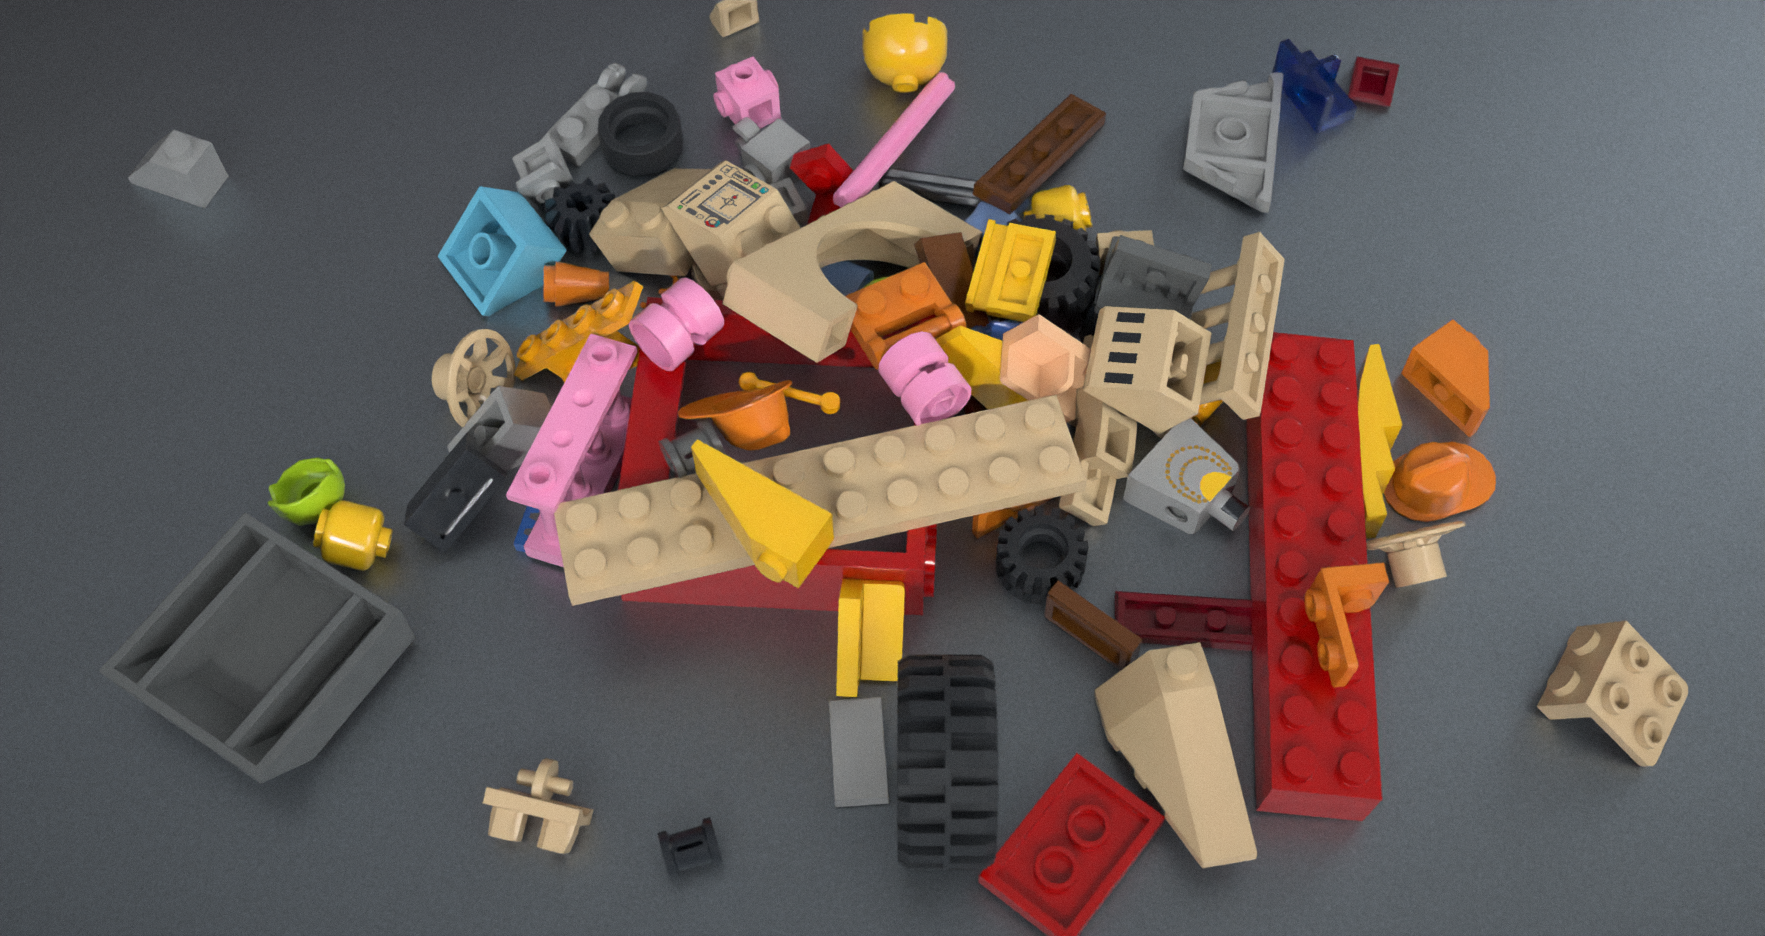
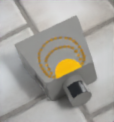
M1191 418L1172 427L1128 474L1123 499L1129 504L1188 534H1195L1211 516L1234 531L1250 511V506L1231 494L1241 470L1239 464Z

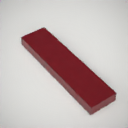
M1115 591L1114 620L1143 639L1142 643L1180 646L1200 642L1202 648L1252 651L1254 635H1252L1251 629L1252 600Z

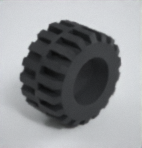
M1035 214L1025 215V220L1019 222L1016 218L1008 221L1007 226L1009 223L1056 231V243L1047 274L1056 277L1058 280L1045 282L1036 315H1041L1063 331L1068 329L1074 332L1080 327L1081 319L1085 320L1091 305L1095 302L1100 270V256H1097L1098 248L1095 242L1087 241L1088 233L1084 229L1079 228L1075 230L1073 229V222L1065 218L1062 222L1054 220V215L1045 214L1044 219H1036ZM989 315L992 320L999 319V322L1010 320Z

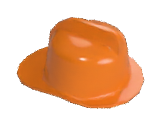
M787 380L765 388L710 396L682 407L677 413L680 418L685 419L711 417L725 440L732 446L748 451L760 450L783 442L790 436L789 415L783 390L793 383L791 380Z
M1453 441L1442 443L1429 442L1416 446L1393 461L1395 471L1384 491L1386 501L1396 513L1409 520L1430 522L1476 508L1487 502L1495 491L1496 475L1492 464L1486 457L1469 445Z

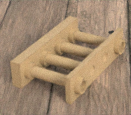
M1261 232L1244 236L1237 264L1210 272L1209 280L1201 292L1203 294L1235 284L1231 301L1193 312L1191 315V320L1205 329L1228 322L1224 341L1213 343L1209 346L1206 365L1222 361L1220 374L1216 381L1203 384L1199 405L1222 400L1242 420L1258 417L1261 413L1285 260ZM1170 429L1160 434L1156 433L1155 431L1153 432L1160 439H1162L1170 431Z

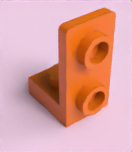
M1384 563L1321 568L1312 585L1305 593L1306 613L1310 621L1316 622L1320 638L1318 642L1319 662L1324 671H1329L1333 687L1345 686L1358 669V661L1344 612H1360L1374 605L1389 583Z

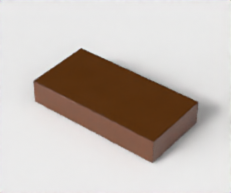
M1057 581L1047 594L1045 618L1120 671L1138 659L1143 639L1062 582Z

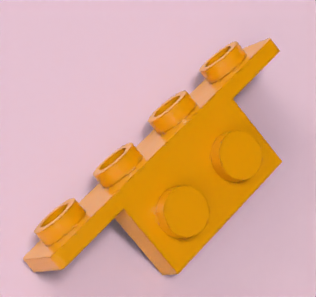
M634 280L618 290L615 288L611 289L602 299L595 303L581 306L575 314L562 321H554L548 329L537 335H529L517 351V358L520 360L514 376L524 380L547 368L561 377L565 383L590 334L636 346L637 354L629 370L636 367L640 347L617 330L628 325L632 319L643 286Z

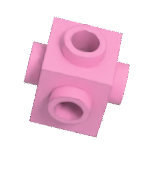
M754 56L715 73L717 92L713 94L718 111L724 118L729 116L733 123L737 124L743 118L748 117L759 128L773 123L778 118L781 119L777 81L769 69L763 70Z

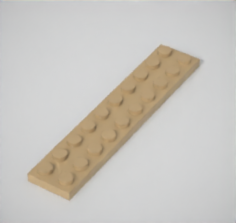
M1057 395L741 463L832 513L834 540L828 548L1085 491L1086 477ZM696 473L681 478H672L559 504L554 513L567 589L572 606L755 565Z

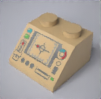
M726 160L717 164L661 208L711 287L726 283L727 271L736 259L743 258L763 248L768 243H773L790 234L795 229H800L799 224L776 188Z

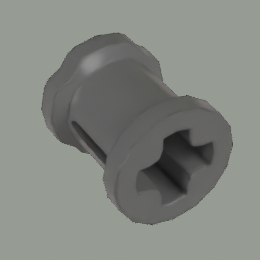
M706 418L697 422V428L671 441L667 438L658 441L661 452L675 478L686 476L687 472L695 469L691 446L697 439L725 454L717 433Z

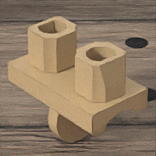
M544 758L541 761L537 771L523 768L519 770L517 784L532 787L531 794L504 787L499 789L486 787L483 799L484 804L492 805L489 836L515 842L522 841L528 815L544 818L537 847L562 854L570 853L578 835L579 827L590 825L594 809L551 799L553 793L569 796L572 792L573 780L558 777V762L549 758Z

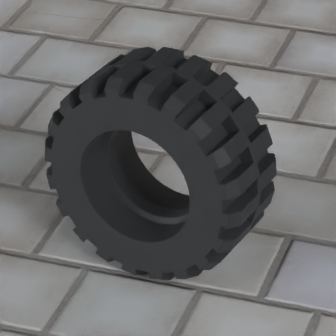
M908 654L897 662V863L908 870H984L994 864L998 829L997 696L993 662L981 654Z

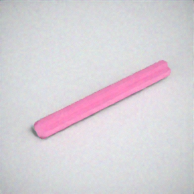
M940 72L929 81L833 194L834 204L842 208L847 203H852L866 196L954 91L955 83L948 78L947 73Z

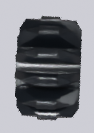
M587 177L582 184H576L570 179L566 189L554 187L553 198L545 200L544 210L546 219L544 222L565 248L571 246L577 255L584 247H589L596 253L598 246L589 233L599 220L602 211L608 206L610 201L616 198L615 194L610 193V189L607 188L605 182L594 185L591 179Z

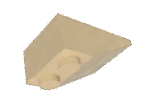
M673 168L610 201L608 206L602 211L599 220L589 235L615 271L685 276L694 259L661 208L711 169Z

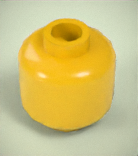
M1064 185L1035 193L1031 199L1032 210L1024 212V219L1025 215L1035 214L1036 219H1044L1045 214L1054 215V220L1062 222L1064 218L1073 222V229L1075 230L1082 228L1086 231V228L1093 227L1085 192L1078 193L1071 185Z
M340 500L332 506L331 510H322L314 535L313 547L320 549L322 559L328 564L365 571L374 564L376 556L386 558L393 529L384 527L385 518L381 509Z

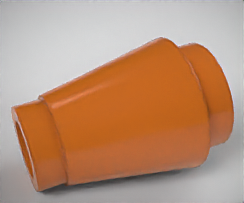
M556 261L555 266L544 265V302H555V307L602 299L609 292L608 271H600Z

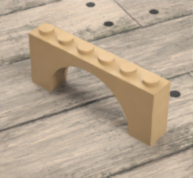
M893 181L877 190L871 191L868 195L852 203H847L844 207L826 216H821L818 220L800 229H795L790 234L773 243L766 244L763 248L743 258L736 259L726 274V283L728 285L723 304L818 363L845 346L858 306L840 293L828 281L821 268L847 260H875L911 268L920 264L914 243L920 238L957 232L962 233L969 259L972 263L982 231Z

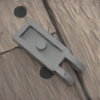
M616 62L612 63L601 73L598 84L594 83L541 140L549 135L557 142L564 159L580 167L600 145L598 118L605 106L617 97L632 92H644L647 85L646 77L633 73L623 83L626 75L625 67ZM621 83H623L619 95L615 94L614 92L617 90L618 86H620Z

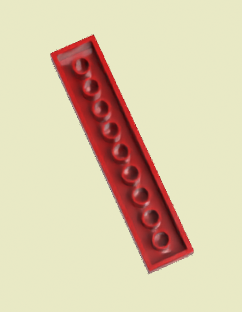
M1273 332L1261 413L1258 417L1246 419L1248 506H1250V589L1253 602L1251 629L1252 635H1254L1252 669L1256 811L1364 821L1382 801L1371 609L1368 608L1354 613L1344 612L1358 661V669L1343 687H1333L1329 671H1324L1320 665L1318 658V642L1320 638L1316 622L1309 620L1305 609V593L1312 585L1321 568L1368 564L1354 340Z

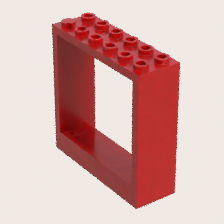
M647 297L646 307L654 303L662 305V298ZM714 300L724 318L723 328L705 344H693L694 352L686 359L874 368L851 329L844 347L816 363L725 306L723 300ZM933 314L931 316H928L906 327L883 336L882 338L883 340H885L905 330H908L928 320H931L935 318L936 315ZM641 348L639 349L618 490L671 478V470L661 452L658 441L664 438L671 441L676 438L679 419L677 412L680 410L686 360L673 371H666L650 360ZM937 524L908 530L906 553L827 549L799 588L785 580L781 582L772 581L760 573L755 565L623 594L621 598L622 601L838 611L842 579L901 581L905 584L904 615L923 616L924 597H934Z

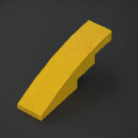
M1380 344L1369 346L1356 381L1366 539L1376 538L1387 516L1382 494L1395 471L1390 450L1402 427V421Z

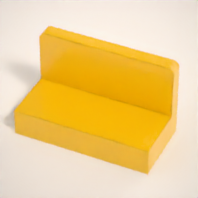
M842 579L838 608L836 696L857 697L860 680L897 681V662L902 659L905 599V584L903 582Z

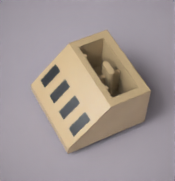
M1105 306L1099 310L1083 391L1160 434L1198 414L1212 333L1175 310Z

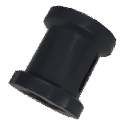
M711 817L702 819L700 826L669 835L666 830L657 833L670 881L679 878L681 871L710 862L715 866L723 865Z

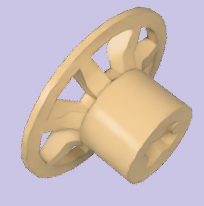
M477 329L463 337L453 354H444L436 361L432 371L433 390L437 397L448 402L451 414L462 428L480 408V404H483L491 395L490 391L492 388H497V386L513 388L516 376H514L516 368L508 342L496 331ZM486 338L491 339L498 346L489 356H487ZM474 343L473 354L471 356L465 355L468 348ZM505 359L507 378L494 376L492 370L500 366ZM459 402L467 404V417L464 415Z
M1462 521L1442 523L1419 528L1415 531L1411 530L1388 537L1376 538L1366 541L1367 550L1381 549L1388 553L1387 557L1395 588L1447 577L1438 540L1443 534L1466 526V523Z

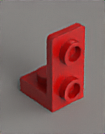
M829 143L795 153L789 168L816 195L807 222L808 225L818 220L821 216H826L840 209V206L833 202V194L854 170Z

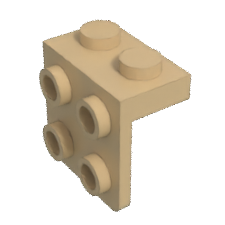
M1627 621L1577 626L1567 641V647L1555 671L1548 678L1547 687L1537 708L1549 720L1591 717L1639 766H1654L1687 698L1688 685Z

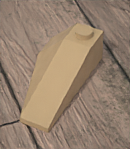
M1201 643L1147 651L1094 691L1106 738L1116 752L1121 750L1135 770L1134 776L1143 789L1148 787L1165 810V819L1201 868L1256 859L1257 850L1216 686Z

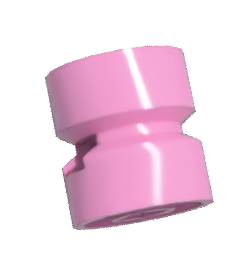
M688 278L679 279L661 294L662 305L656 303L649 304L629 322L630 332L641 350L650 360L666 371H673L694 352L693 344H705L724 326L723 315L715 301L700 285Z
M928 332L914 333L899 340L890 347L879 363V374L897 397H901L902 406L917 426L952 418L967 404L971 396L972 388L958 369L952 363H948V356L935 338Z

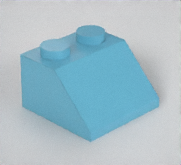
M479 186L437 257L482 316H490L544 285V265L555 266L556 261L560 262L567 249L521 193Z

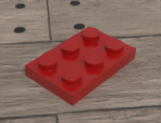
M1076 753L996 853L994 864L980 873L978 882L1047 936H1079L1163 825L1165 816Z

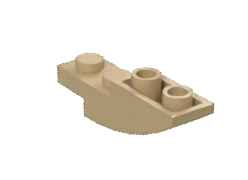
M1085 336L1083 344L1091 349L1094 336ZM1083 387L1076 391L1075 419L1068 422V424L1076 428L1073 443L1086 477L1085 491L1061 496L1059 508L1092 526H1099L1108 523L1117 479L1128 477V474L1132 471L1137 421L1083 391Z

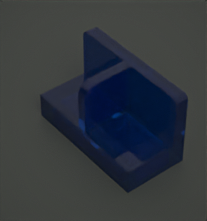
M1288 38L1280 41L1272 73H1283L1282 90L1318 134L1353 120L1357 107L1335 81L1341 64L1340 58L1334 54L1319 60L1311 50L1301 53Z

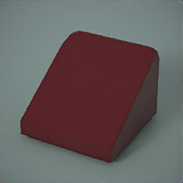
M1356 57L1352 67L1347 100L1390 108L1400 64Z

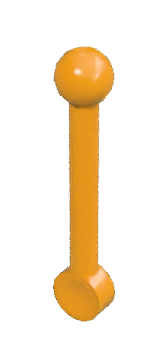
M752 372L742 373L739 377V385L743 390L760 389L776 384L758 379ZM791 387L783 390L786 397L820 405L821 410L826 414H834L840 409V397L834 392H827L821 396Z

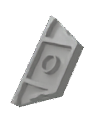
M1283 73L1269 74L1268 82L1248 86L1246 81L1242 80L1229 83L1223 88L1212 87L1195 91L1191 103L1183 170L1263 213H1268L1272 199Z

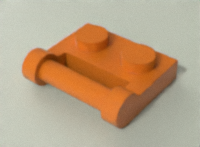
M925 262L845 296L858 305L850 329L875 369H879V363L890 347L911 334L928 332L936 339L958 326L967 328L960 308L956 304H952ZM933 314L936 315V317L931 320H928L922 324L905 330L885 340H883L882 338L883 336L906 327L928 316H931Z

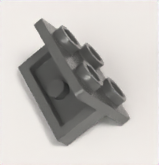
M1123 235L1119 237L1114 236L1109 244L1094 311L1099 314V310L1105 306L1175 310L1191 320L1193 306L1209 280L1212 264L1194 259L1188 255L1178 254L1147 244L1141 240H1135Z

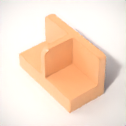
M1038 314L1003 333L1000 381L1029 401L1057 395L1065 421L1068 423L1075 419L1076 391L1084 385L1091 349Z

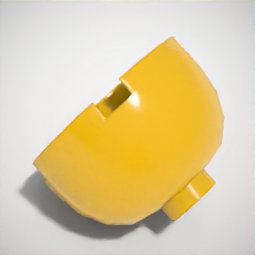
M914 14L886 15L873 19L869 22V31L865 28L862 31L863 55L869 70L875 78L886 85L892 86L893 90L897 92L907 93L916 91L919 85H923L936 77L946 60L948 47L947 29L945 24L936 18L928 16V24L915 22Z

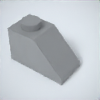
M172 130L149 149L128 176V179L132 184L206 208L229 176L211 142Z
M497 386L447 445L449 453L468 432L476 438L475 449L505 471L522 465L551 409L545 393Z

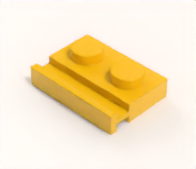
M988 219L965 301L966 311L974 312L975 309L985 311L990 316L1021 322L1035 317L1056 243V231L1013 223L1005 226L996 224L995 220Z

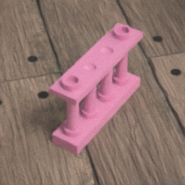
M594 334L589 335L506 493L508 500L537 508L540 511V515L524 545L528 557L564 567L554 516L559 504L611 492L621 472L632 398L621 395L620 386L637 354L636 346Z

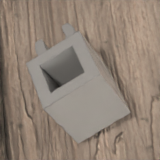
M748 117L743 118L733 126V130L741 136L735 141V145L741 151L742 170L767 184H772L788 177L791 178L793 184L800 180L789 167L795 153L810 149V141L780 118L763 131Z

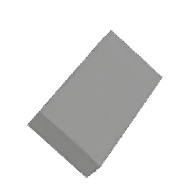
M881 697L829 701L835 807L889 804Z

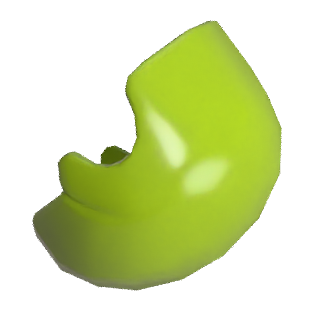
M316 457L299 460L282 473L277 483L269 485L268 490L272 500L268 501L267 504L283 520L298 526L317 524L323 509L331 510L336 502L343 500L345 483L342 472L329 458Z

